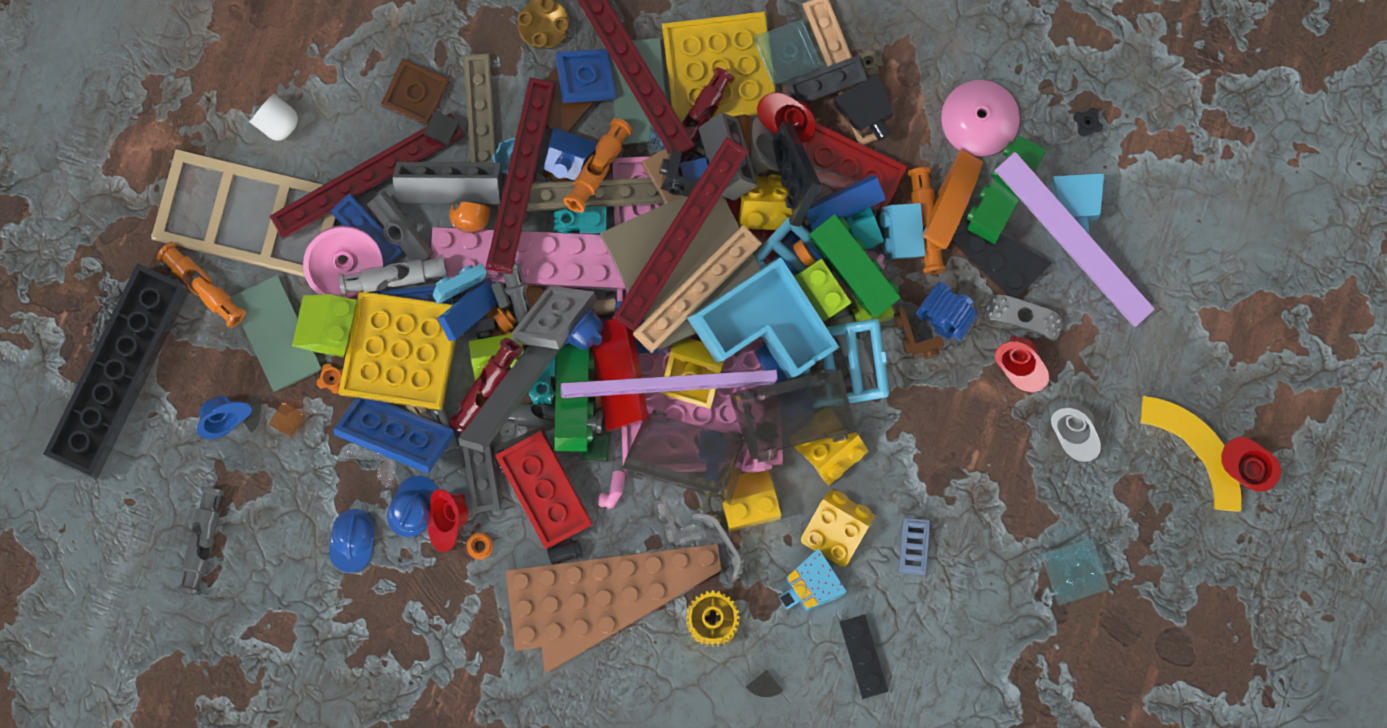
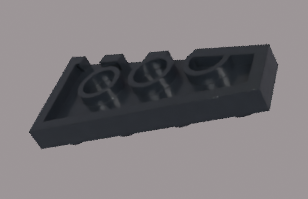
M782 121L772 143L777 166L782 168L781 185L787 188L788 192L785 203L786 208H791L792 211L789 222L792 226L800 227L814 198L820 192L821 183L793 124Z
M963 213L951 239V242L1010 297L1018 298L1051 265V262L1002 234L999 236L996 244H993L967 230L971 221L967 219L968 214Z

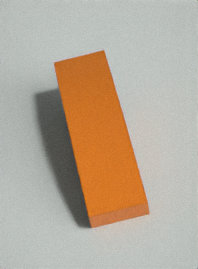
M963 149L959 150L937 193L939 197L930 213L931 218L922 237L942 249L948 247L967 207L983 161Z

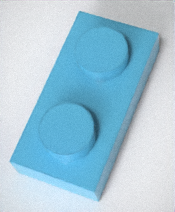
M482 263L475 267L469 265L463 268L459 275L453 278L447 276L436 283L437 286L433 293L434 299L439 304L483 282L487 271Z

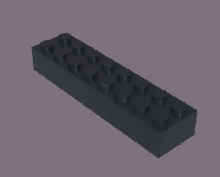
M138 263L136 264L43 455L52 461L97 481L189 293V289L184 284Z

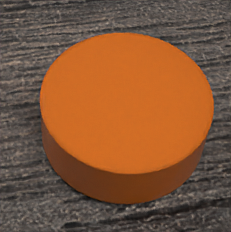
M802 239L794 244L793 248L805 266L809 267L816 262L812 251Z

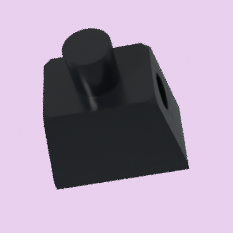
M878 73L835 97L834 106L859 135H864L872 130L878 142L892 134L885 122L892 118L893 109Z

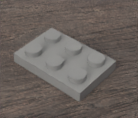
M549 286L511 333L512 339L516 343L559 349L576 325L597 301L595 292Z

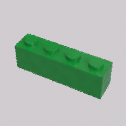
M1018 135L1014 143L1009 141L1002 155L1008 158L1013 152H1016L1035 173L1046 149ZM999 162L991 174V177L994 178L992 184H985L979 195L982 202L979 207L974 205L967 217L971 221L967 230L993 244H996L1020 200L995 172V169L1000 165Z
M834 214L807 237L871 319H874L900 299V296L897 294L900 290L891 279L888 281L881 273L883 268L874 258L871 260L865 253L867 248L858 237L855 239L848 231L850 226L841 216L838 218Z
M563 345L557 353L555 451H587V441H592L593 425H587V418H593V402H588V397L562 398L560 391L561 383L594 381V379H588V372H594V356H589V349L584 351L573 345Z

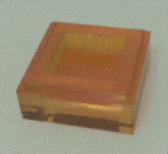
M282 402L271 419L269 426L293 439L306 415Z

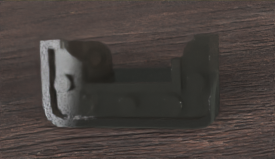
M839 369L817 370L793 378L779 380L772 385L756 386L729 394L752 459H757L758 463L772 460L773 454L777 453L778 450L823 438H832L833 442H840L849 439L848 434L856 433L842 370Z
M652 410V413H648L649 419L642 421L625 458L622 470L629 477L643 480V477H645L649 481L655 480L699 492L707 497L709 495L718 498V502L731 505L749 443L743 439V434L728 430L726 434L667 418L668 414L659 410Z

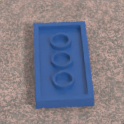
M355 398L335 426L334 435L429 474L453 439L454 430L386 402Z

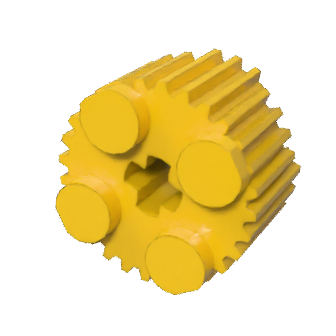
M714 590L711 593L706 591L705 595L700 594V598L696 596V601L692 600L691 605L688 606L686 611V626L689 627L688 632L691 633V637L696 642H700L701 645L706 643L707 647L709 644L712 647L715 644L719 647L720 643L724 645L725 642H729L734 637V633H737V628L739 627L740 616L737 605L734 606V601H730V597L726 598L725 594L721 595L720 591L717 593ZM712 612L716 613V617L721 619L715 625H709V622L705 621V618L710 617Z

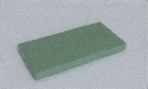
M660 38L633 40L634 45L665 95ZM609 55L616 93L613 100L615 118L626 121L632 128L631 135L626 136L622 146L649 143L652 125Z
M278 275L231 296V301L237 307L243 308L246 311L241 324L274 393L322 370L314 351L292 347L298 317Z

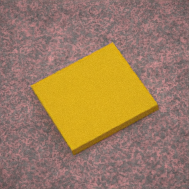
M765 11L662 23L671 105L681 123L689 110L694 106L695 100L702 88L707 86L714 75L713 70L717 67L732 74L735 77V81L727 87L723 94V101L710 120L721 112L730 116L746 114L750 117H758L757 106L759 101L765 95L775 92Z
M359 291L338 394L442 411L456 340H448L438 317L452 305Z

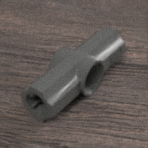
M385 191L367 204L384 226L383 233L386 240L391 244L399 245L410 260L422 259V261H425L434 253L417 232L415 219L410 214L402 213Z

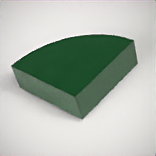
M610 434L600 435L587 444V451L582 452L581 460L608 462Z

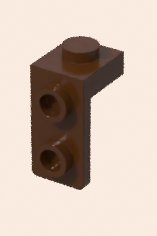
M903 304L898 305L896 308L897 313L894 314V320L897 328H902L905 338L902 339L905 353H911L912 359L923 356L925 359H931L939 356V351L944 348L942 337L938 336L915 343Z

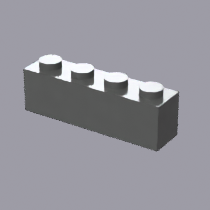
M397 162L393 174L396 203L460 204L461 202H471L485 205L500 204L504 189L501 163Z

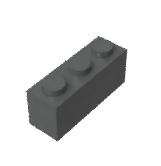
M721 112L698 128L708 165L726 136L747 149L738 118ZM749 153L721 196L735 201L758 186Z

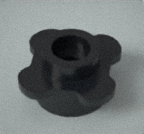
M1089 108L1086 112H1076L1074 114L1073 120L1077 122V132L1080 136L1085 137L1093 132L1099 133L1102 130L1103 125L1098 120L1097 109Z

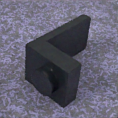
M671 150L668 158H663L660 165L659 174L663 175L660 189L668 191L672 195L689 197L698 181L677 176L682 153Z
M465 291L452 297L453 304L465 295ZM494 318L477 321L464 332V335L468 339L493 337V333L499 332L498 323Z

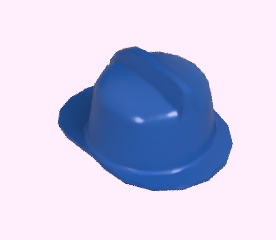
M594 308L580 320L564 345L569 343L585 351L592 345L599 346L601 344V333L604 330V324L594 313Z
M223 395L206 401L199 410L200 422L197 425V433L204 439L220 438L245 420L251 414L252 408L245 402H231L228 397Z
M413 476L403 481L387 512L388 524L392 531L403 537H413L420 534L426 528L429 520L431 495L434 491L438 490L433 481L423 476Z
M358 509L347 510L341 513L334 522L329 547L330 559L333 565L343 572H357L363 569L370 560L375 535V524L366 512Z

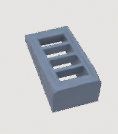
M903 518L899 573L926 575L930 520ZM908 528H921L923 533L908 532ZM907 538L921 539L922 544L907 543ZM906 549L921 550L922 552L921 555L906 554ZM905 560L921 561V566L905 565Z

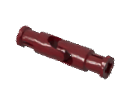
M717 67L713 70L714 75L707 86L702 88L695 100L694 106L689 110L682 122L694 145L697 144L701 137L698 128L708 122L724 99L723 94L727 87L735 81V77L722 68ZM691 121L696 123L697 126L689 128ZM686 155L681 157L680 163L684 162L683 160Z
M509 338L501 340V347L496 355L490 357L481 375L476 379L462 400L461 408L457 415L451 417L450 424L457 431L464 432L511 370V364L514 359L523 352L521 346L514 340Z

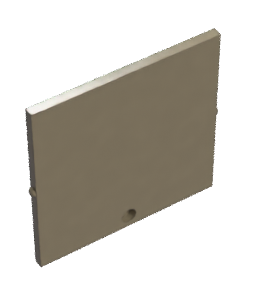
M682 196L600 233V237L627 288V293L688 198L687 196ZM723 196L715 204L643 318V322L740 229ZM752 254L692 314L760 270L754 255ZM688 319L657 348L658 351L696 334Z

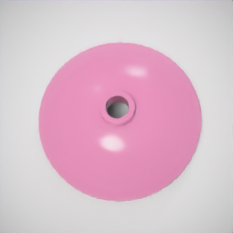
M973 80L955 88L947 97L941 113L942 129L949 143L958 151L963 149L974 157H988L1003 151L1009 141L1012 142L1015 138L1020 123L1019 109L1013 96L1001 85L987 80ZM983 110L986 112L987 116L985 118L978 117L977 112Z
M335 226L320 232L307 246L303 259L305 278L318 295L332 294L343 297L338 273L347 275L358 273L361 269L383 267L382 254L375 240L366 232L351 226ZM345 255L348 259L342 262L338 260V257ZM359 291L347 293V296L344 297L357 300Z

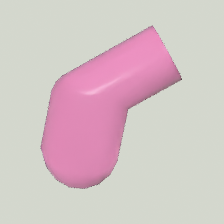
M614 471L612 473L609 494L601 493L599 496L598 505L600 507L611 509L616 505L624 489L626 476L624 472Z

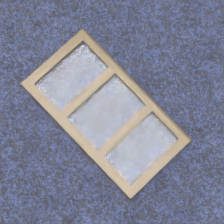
M175 150L155 226L151 234V240L166 244L174 242L179 247L305 277L303 259L307 246L320 232L334 227L336 218L330 213L283 240L269 216L323 186L322 184Z

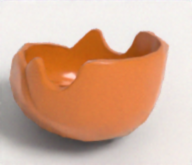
M461 202L456 210L455 205L451 206L449 220L461 232L476 233L482 231L487 226L491 210L485 205Z

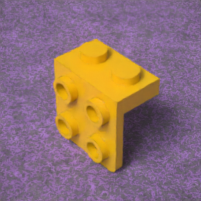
M769 175L768 177L755 176L758 186L740 197L741 206L737 224L739 228L744 225L747 229L777 230L792 215L791 208H786L785 198L788 196L787 188L782 187L781 177L778 175Z
M829 407L824 408L790 438L792 446L815 467L822 480L828 486L839 479L844 472L869 452L860 436Z
M830 488L804 531L801 542L814 551L819 549L824 557L841 567H845L876 515L871 513L868 507L849 500L843 492L834 491Z

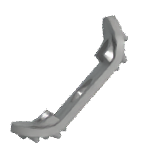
M995 295L986 306L985 315L990 320L1005 322L1041 334L1050 340L1057 339L1061 333V317L1050 309L1006 295ZM1023 308L1031 310L1033 319L1029 322H1022L1018 318V311Z
M706 511L693 514V520L703 521L710 529L715 527L732 553L731 563L734 573L731 581L735 582L743 573L744 558H742V554H738L720 525L721 519H717V515H712V513L707 515Z

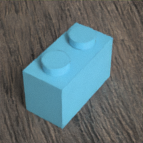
M921 203L882 207L880 225L884 232L882 250L886 255V260L925 256L924 237H922Z

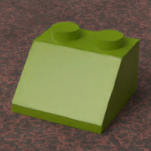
M822 257L794 276L822 321L827 320L852 303Z
M332 294L303 295L292 347L344 358L357 300Z

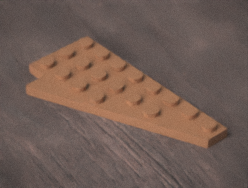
M718 544L506 570L515 651L542 648L544 671H552L721 572Z

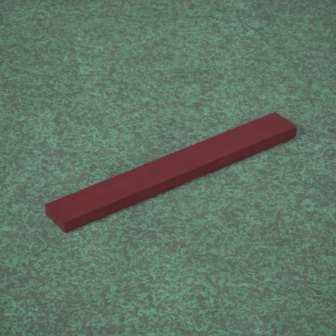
M577 0L668 154H670L671 150L681 152V157L695 150L696 147L609 1Z
M529 78L487 258L486 270L512 275L554 94L555 82Z
M452 113L446 115L448 117L455 119ZM459 125L449 145L465 137ZM425 127L271 214L269 217L284 240L330 214L329 211L348 193L356 199L393 178L397 162H421L447 146L424 136L427 128Z
M726 136L613 315V319L634 332L637 330L749 150Z

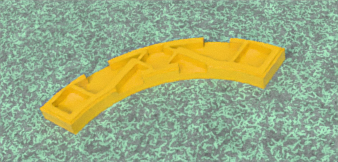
M1143 396L1140 423L1159 427L1177 435L1202 460L1209 474L1212 486L1213 510L1241 512L1240 483L1232 478L1223 468L1221 453L1224 444L1216 433L1205 422L1183 407L1162 399Z

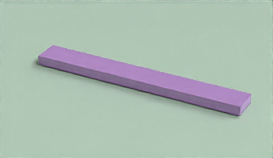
M1013 152L995 169V172L1133 327H1136L1154 310L1153 306L1016 152Z
M777 371L561 383L560 391L562 398L764 386L775 384Z

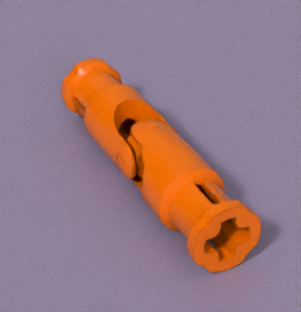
M613 118L610 122L609 131L601 137L596 145L595 155H592L586 161L574 181V188L571 193L563 199L564 204L570 210L582 213L586 209L585 203L588 198L595 194L609 170L610 163L617 158L622 150V143L626 136H630L632 133V128L626 121Z
M920 167L908 171L913 187V192L911 193L912 204L921 203L923 228H926L931 218L930 213L936 203L934 189H931L930 167ZM924 238L925 269H923V274L933 275L947 271L942 261L941 250L943 249Z
M174 242L164 245L156 258L160 262H165L172 269V274L191 292L200 296L204 304L214 314L218 313L226 320V325L229 328L238 325L244 319L246 311L243 308L237 307L231 301V296L222 288L214 286L211 278L190 257H185L176 249L177 245ZM198 271L202 276L193 279L191 285L190 279Z

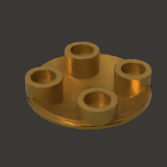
M533 0L522 9L517 17L518 30L522 39L530 46L538 49H548L558 45L566 37L569 30L568 13L555 0Z

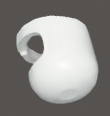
M272 94L249 120V123L272 140L281 141L293 132L298 123V116L291 106L276 94Z

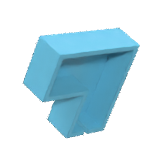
M782 258L773 260L687 318L716 363L727 359L758 337H761L787 379L798 376L814 365L816 361L823 359L839 348Z

